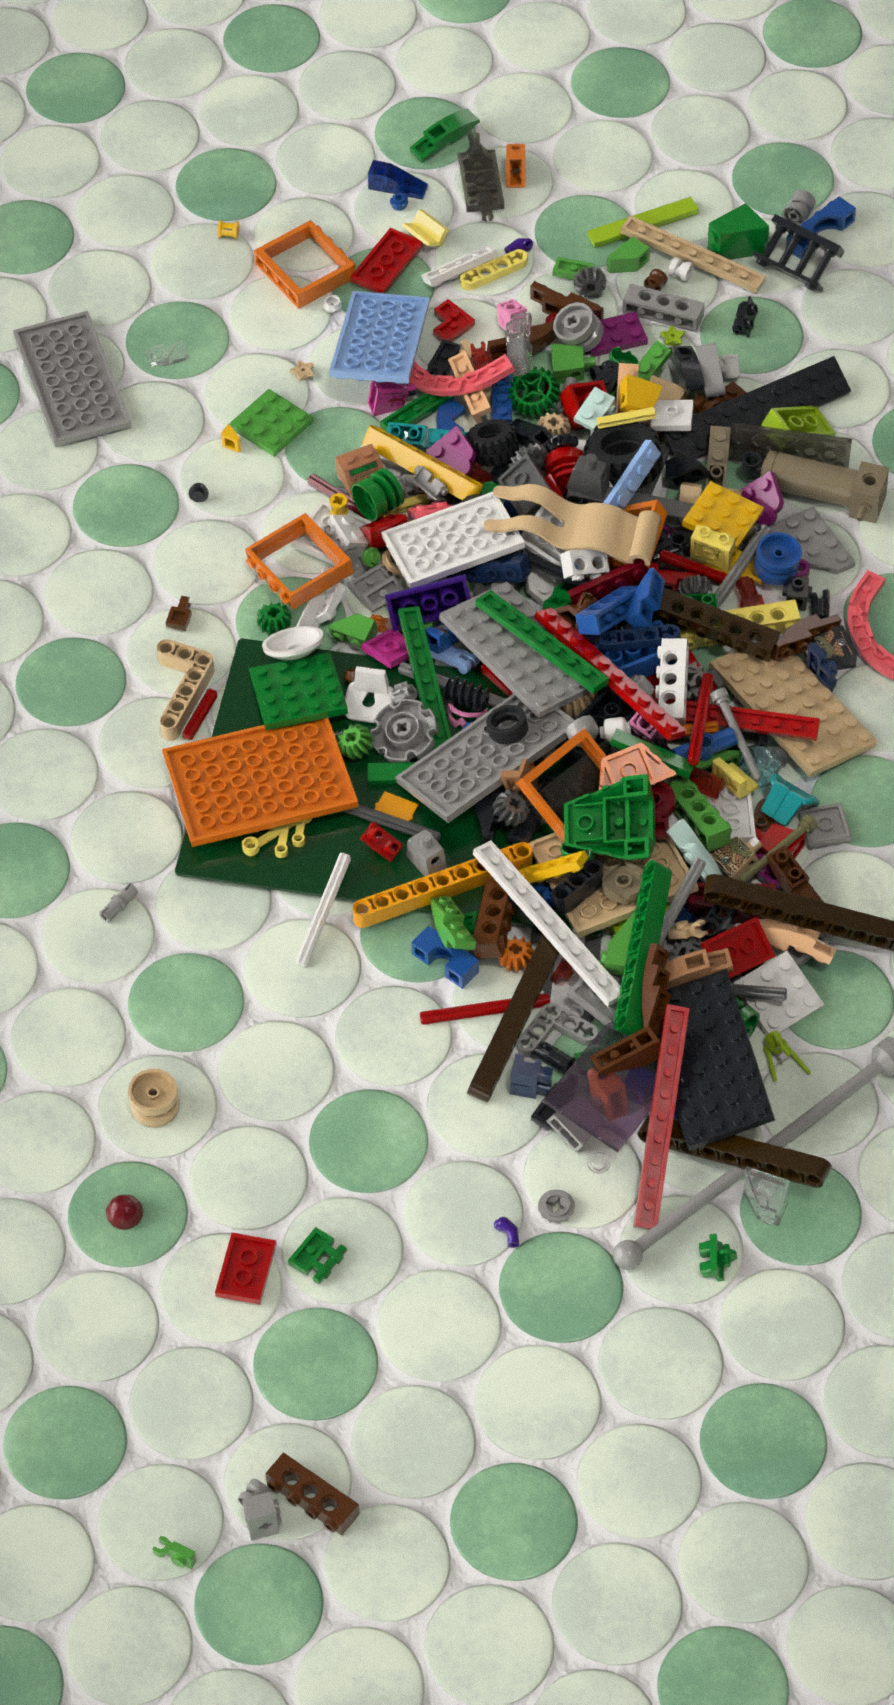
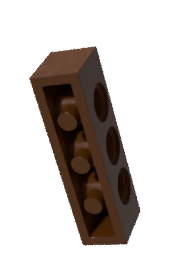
M487 877L473 935L477 942L474 950L477 959L503 957L504 949L508 945V932L511 931L512 927L511 918L515 914L514 900L493 877Z
M284 1452L265 1473L267 1486L270 1490L283 1494L290 1504L303 1508L310 1518L319 1519L333 1533L336 1531L343 1535L360 1515L357 1502ZM291 1480L297 1481L294 1485L287 1484ZM309 1493L316 1494L313 1498L306 1497ZM328 1506L335 1507L332 1511L325 1510Z

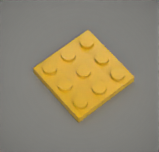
M710 481L683 519L682 526L692 531L695 530L697 525L708 526L713 531L727 533L735 538L734 551L736 552L762 515L764 507Z

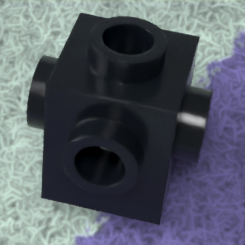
M788 576V584H783L782 596H786V601L795 599L798 609L806 610L807 598L811 599L812 586H809V578Z

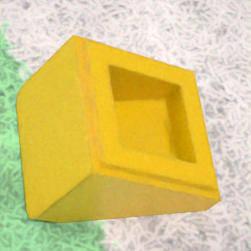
M227 424L221 432L222 446L240 453V437Z

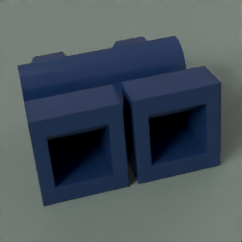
M515 1054L511 1070L510 1095L536 1099L537 1093L547 1095L552 1086L553 1068L542 1066V1059L536 1060L535 1063H529L524 1061V1055Z

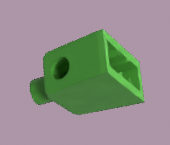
M551 344L552 375L557 377L559 384H564L567 377H573L577 381L583 380L584 369H589L591 366L596 365L595 357H584L582 346Z

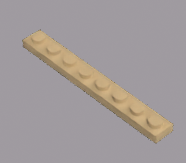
M629 216L621 227L620 233L630 238L634 237L650 247L673 257L681 258L684 262L694 263L695 267L756 294L766 281V275L633 216Z

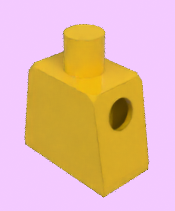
M627 374L620 381L619 410L621 412H629L655 407L662 390V385Z

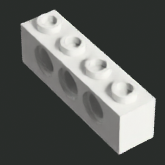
M687 638L662 639L661 646H658L657 649L658 659H661L660 666H657L656 670L657 678H660V684L656 685V698H659L658 705L664 708L680 725H686ZM672 659L677 660L674 665L667 664ZM670 679L677 680L672 685L667 684V681ZM669 699L676 700L673 704H666V701Z

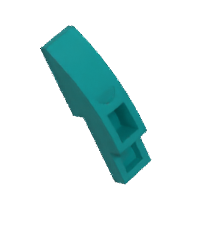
M389 422L387 429L388 433L420 450H427L450 431L428 428L425 425Z

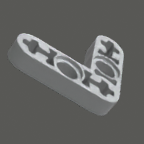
M548 1003L542 1007L518 1038L517 1052L520 1055H524V1057L533 1056L531 1051L536 1047H540L539 1045L548 1038L554 1029L584 1046H593L598 1041V1029L595 1025L554 1003ZM552 1012H555V1016H554V1015H551V1016L548 1018V1023H547V1022H546V1020H547V1013L551 1014ZM573 1021L576 1026L568 1029L564 1026V1023ZM541 1026L545 1029V1032L536 1034L533 1032V1029ZM592 1033V1036L585 1037V1034ZM530 1038H532V1040H531V1048H530V1047H526V1048L524 1049V1048H523V1045H525V1046L528 1045V1043L530 1042Z

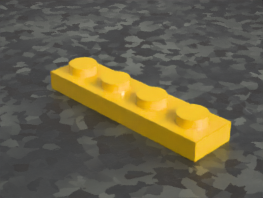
M584 850L518 869V871L529 883H541L553 876L558 878L567 872L576 873L580 871L589 857Z

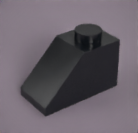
M684 454L665 461L666 480L676 490L680 489L682 482L695 483L711 476L709 470L700 461Z

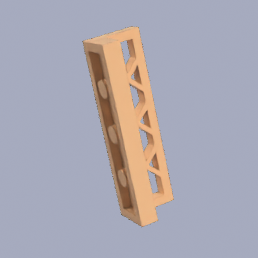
M466 351L448 359L456 378L464 377V374L475 371ZM483 389L463 395L477 424L482 422V416L492 412Z

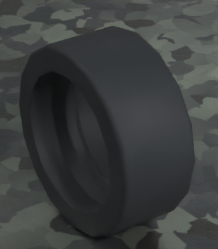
M516 705L500 706L494 709L486 719L490 738L499 744L515 743L521 740L529 729L525 712ZM504 721H518V723L512 726L511 728H496L499 724H501Z

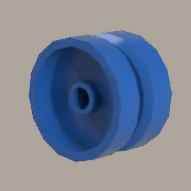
M772 532L765 535L759 540L753 563L754 572L765 583L771 585L787 584L788 576L797 575L802 556L801 545L794 537L782 532Z

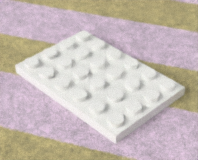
M493 492L381 532L386 546L410 588L427 584L526 548L525 542L518 530L498 533L489 532L484 529V522L488 519L504 520L510 518L502 502L493 495Z

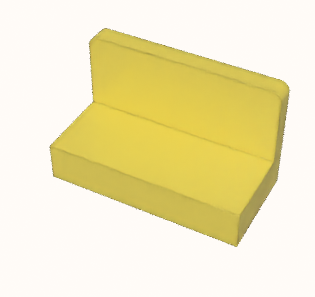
M418 210L413 223H404L402 226L427 246H442L449 232L446 226L425 210Z
M720 757L713 760L712 776L737 798L741 799L758 789V783L734 763L727 764Z

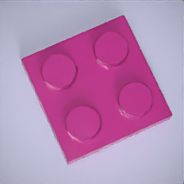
M393 628L362 643V651L390 669L409 659L403 634L393 631Z

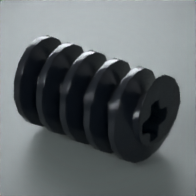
M457 676L454 681H451V678L447 681L443 692V699L445 701L451 700L454 704L458 702L460 706L466 705L469 709L474 707V710L477 712L480 710L484 712L490 699V687H487L483 692L481 684L477 689H474V682H471L468 687L467 680L464 679L460 684L459 677Z

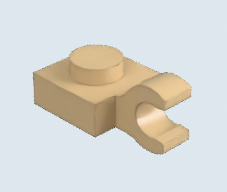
M699 919L694 923H688L686 920L679 921L668 931L669 939H687L691 936L702 938L708 934V931H702L699 926L706 922L703 919Z

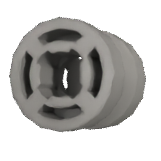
M251 1479L247 1484V1490L240 1494L238 1501L243 1506V1498L266 1493L270 1489L261 1481Z

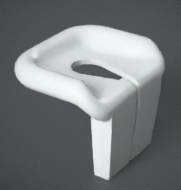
M356 666L355 680L349 684L345 695L348 707V714H345L348 719L374 723V718L381 709L388 704L394 706L391 698V693L394 689L389 686L386 670ZM368 692L374 693L375 703L372 707H365L362 704Z

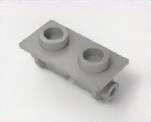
M418 465L414 469L415 475L407 476L412 480L413 486L427 493L426 496L434 502L446 500L443 496L449 491L447 485L437 477L430 482L433 474L424 466Z

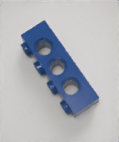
M622 586L575 614L579 634L600 635L626 618L629 604L638 586Z

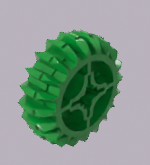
M535 366L533 370H529L526 367V372L524 373L519 370V376H513L514 382H509L512 384V387L507 390L510 393L508 398H512V409H516L519 415L523 413L525 418L529 414L534 419L536 414L542 416L543 412L549 413V408L555 409V403L559 402L558 396L561 394L557 377L552 375L550 370L545 371L543 367L539 370ZM549 386V390L545 395L543 393L545 391L544 387ZM523 389L524 394L522 399H520L519 395L521 390Z

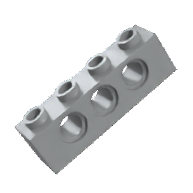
M630 284L623 298V313L636 312L639 318L697 332L704 317V303Z

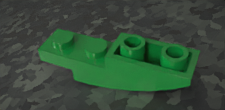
M468 108L452 113L423 131L424 136L409 147L410 152L423 163L448 142L451 144L456 142L476 126L480 120Z

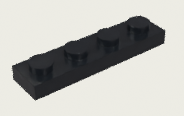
M544 773L538 783L539 788L537 791L551 808L563 787V780ZM533 804L532 806H527L530 811L526 820L511 829L507 836L508 842L513 844L520 842L529 843L534 838L544 818Z

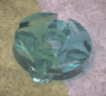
M750 747L749 750L755 763L762 764V770L759 771L762 778L760 781L755 782L758 783V788H767L771 785L770 779L772 775L778 774L781 770V762L774 751L768 747ZM741 755L739 760L741 770L753 779L744 757Z

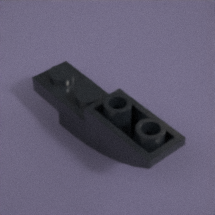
M692 346L668 347L673 352L669 359L676 367L675 376L683 387L688 391L705 389L701 366Z

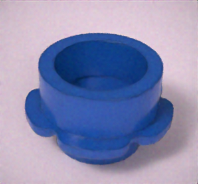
M402 193L393 195V198H390L392 208L397 211L404 210L408 205V197Z

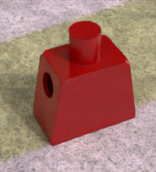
M772 824L766 833L755 828L756 838L763 845L757 851V854L766 855L794 830L778 824ZM805 833L787 847L795 859L805 846Z

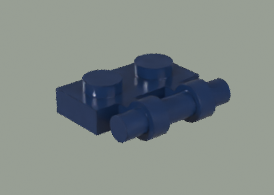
M814 642L808 646L806 667L811 669L818 680L833 692L837 685L835 676L838 674V667L835 661H827L826 651Z

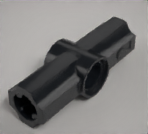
M689 529L687 531L676 530L672 532L669 538L657 543L651 561L653 563L660 562L658 560L659 554L663 549L680 556H685L690 549L691 536L694 531Z

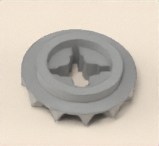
M550 1190L539 1199L538 1211L542 1219L545 1218L550 1223L554 1221L560 1224L563 1220H569L570 1216L574 1214V1200L570 1194L563 1190ZM560 1201L561 1209H557L554 1213L552 1206H555Z

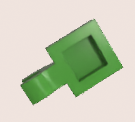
M160 1536L159 1541L165 1547L158 1549L154 1546L152 1548L153 1553L158 1557L170 1555L172 1562L179 1567L186 1566L192 1569L197 1562L195 1551L175 1541L172 1543L164 1536Z

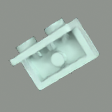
M594 387L574 416V422L591 430V434L595 430L598 431L597 418L615 414L617 409L615 397Z

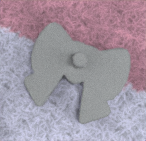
M355 547V549L348 550L345 553L352 561L354 573L350 575L351 578H357L365 573V570H368V566L357 559L365 551L360 547Z

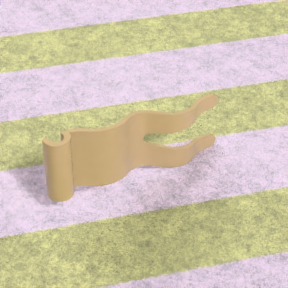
M535 484L515 487L496 486L493 489V495L497 498L510 501L527 500L535 502L546 508L565 524L563 527H558L537 516L520 515L504 520L488 519L484 522V529L486 531L505 533L523 530L534 533L551 545L563 550L591 549L606 553L624 563L634 564L635 558H640L645 561V565L650 566L661 522L660 516L654 511H642L637 517L610 504H575L563 499L552 490Z

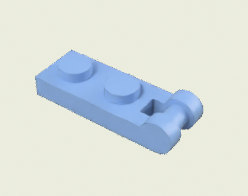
M451 646L440 654L430 650L432 658L458 668L462 674L468 673L471 668L479 664V658L475 654L455 646Z

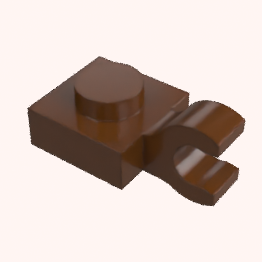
M181 596L178 607L171 606L165 622L166 627L186 631L192 616V612L189 610L191 603H188L190 597Z

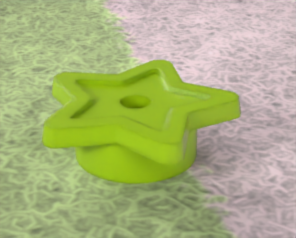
M671 325L668 331H662L660 335L665 338V345L676 346L682 344L681 337L685 335V331L676 330Z

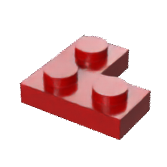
M449 299L434 308V314L444 321L433 329V335L441 341L447 340L452 342L475 325V319Z

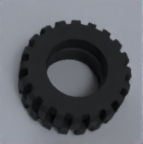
M635 422L603 428L598 431L595 430L589 436L584 446V456L589 453L595 454L597 460L607 464L609 481L613 487L645 440H652L661 455L639 488H642L644 484L651 483L652 478L655 479L663 466L659 436L650 426L648 427L645 423L639 424Z

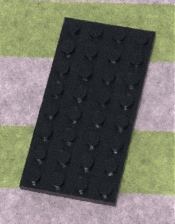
M727 969L666 990L672 994L669 1002L670 1005L690 1008L675 1105L689 1151L775 1121V1116ZM661 1029L660 1036H656V1037L659 1039L660 1043H661L662 1029Z

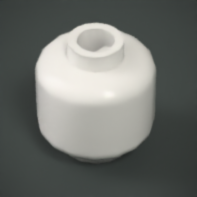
M624 717L605 719L604 726L600 727V738L605 739L608 746H611L609 743L616 728L631 734L630 722H626Z

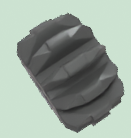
M593 265L591 268L586 266L584 270L579 269L578 273L574 274L573 284L579 296L584 295L585 298L592 296L594 298L595 294L601 295L602 290H605L607 280L601 268L596 269Z
M690 574V577H683V580L678 585L679 594L712 593L713 590L711 580H708L707 576L700 577L699 574L696 576Z
M508 789L496 797L492 807L495 809L493 815L499 816L498 822L504 821L505 826L511 824L515 827L526 820L530 809L527 807L529 801L523 800L524 795L519 796L517 790L511 792Z

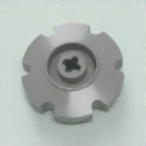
M401 699L396 706L386 705L374 718V723L377 727L371 730V735L374 738L372 744L378 754H384V757L390 763L410 762L412 758L420 760L426 756L436 744L433 736L439 733L438 722L433 712L429 708L424 710L423 703L414 699Z

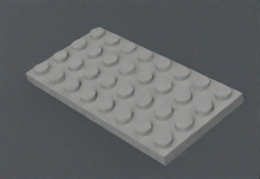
M88 311L13 330L14 338L55 447L131 427V420Z
M507 581L440 613L439 619L538 718L591 693L475 606L477 598L492 590L551 634L534 619L537 610Z
M513 693L395 778L400 786L449 823L501 786L503 782L500 776L503 770L519 771L523 759H528L529 763L532 764L568 738L565 731L575 720L559 708L538 718ZM516 705L525 712L529 729L521 740L512 744H499L490 738L486 719L494 709L500 706ZM504 721L501 724H499L496 728H511L512 726L516 725L518 721Z

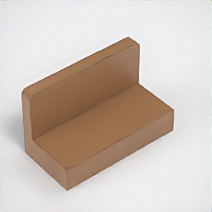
M528 759L522 760L519 771L503 770L500 776L506 791L508 789L511 792L517 790L519 796L524 795V801H529V799L517 786L516 782L532 770ZM534 779L531 784L538 790L539 785L537 780Z

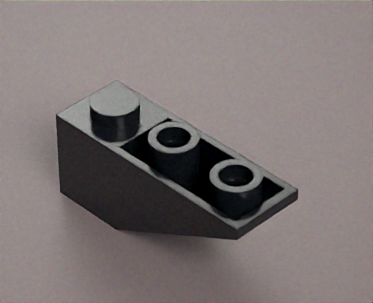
M518 418L512 421L515 426L518 443L521 447L528 448L530 443L533 446L538 443L540 446L543 445L548 453L552 451L548 450L546 444L553 437L548 430Z
M499 786L475 804V813L482 844L490 840L494 842L496 835L495 827L496 825L499 826L501 821L498 822L499 816L493 815L495 809L492 806L496 797L505 792V787Z

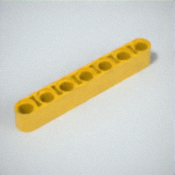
M369 425L362 441L363 446L372 443L379 455L414 474L416 473L414 469L418 465L424 466L433 474L430 482L437 477L447 485L448 493L461 500L469 495L480 494L483 488V484L387 431Z

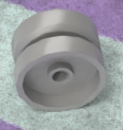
M576 302L565 306L556 315L553 322V330L563 344L582 346L583 353L595 348L603 336L601 321L591 308L584 303Z

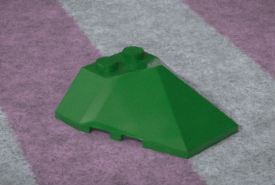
M649 775L626 776L621 778V781L610 786L605 785L594 793H587L564 803L565 846L629 861L651 858L656 844L655 801Z

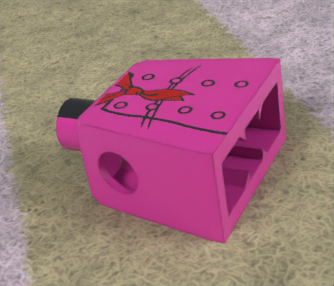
M371 380L368 405L373 416L393 412L405 406L406 397L416 395L414 384L380 383Z

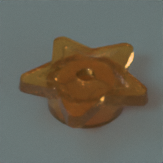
M372 614L370 618L374 619L378 624L379 630L377 633L388 631L385 625L389 619L383 618L381 615Z

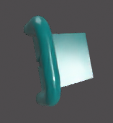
M774 774L770 779L772 788L760 811L787 827L802 806L810 804L817 807L820 801L815 796L791 784L779 774Z

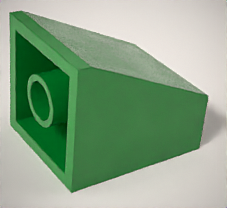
M745 203L709 223L707 250L730 260L752 257L754 251L762 255L768 245L769 225Z

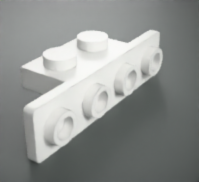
M327 567L323 568L320 574L329 569ZM338 582L310 599L296 627L313 626L318 628L321 623L333 619L337 612L336 607L343 599L342 594L345 586Z

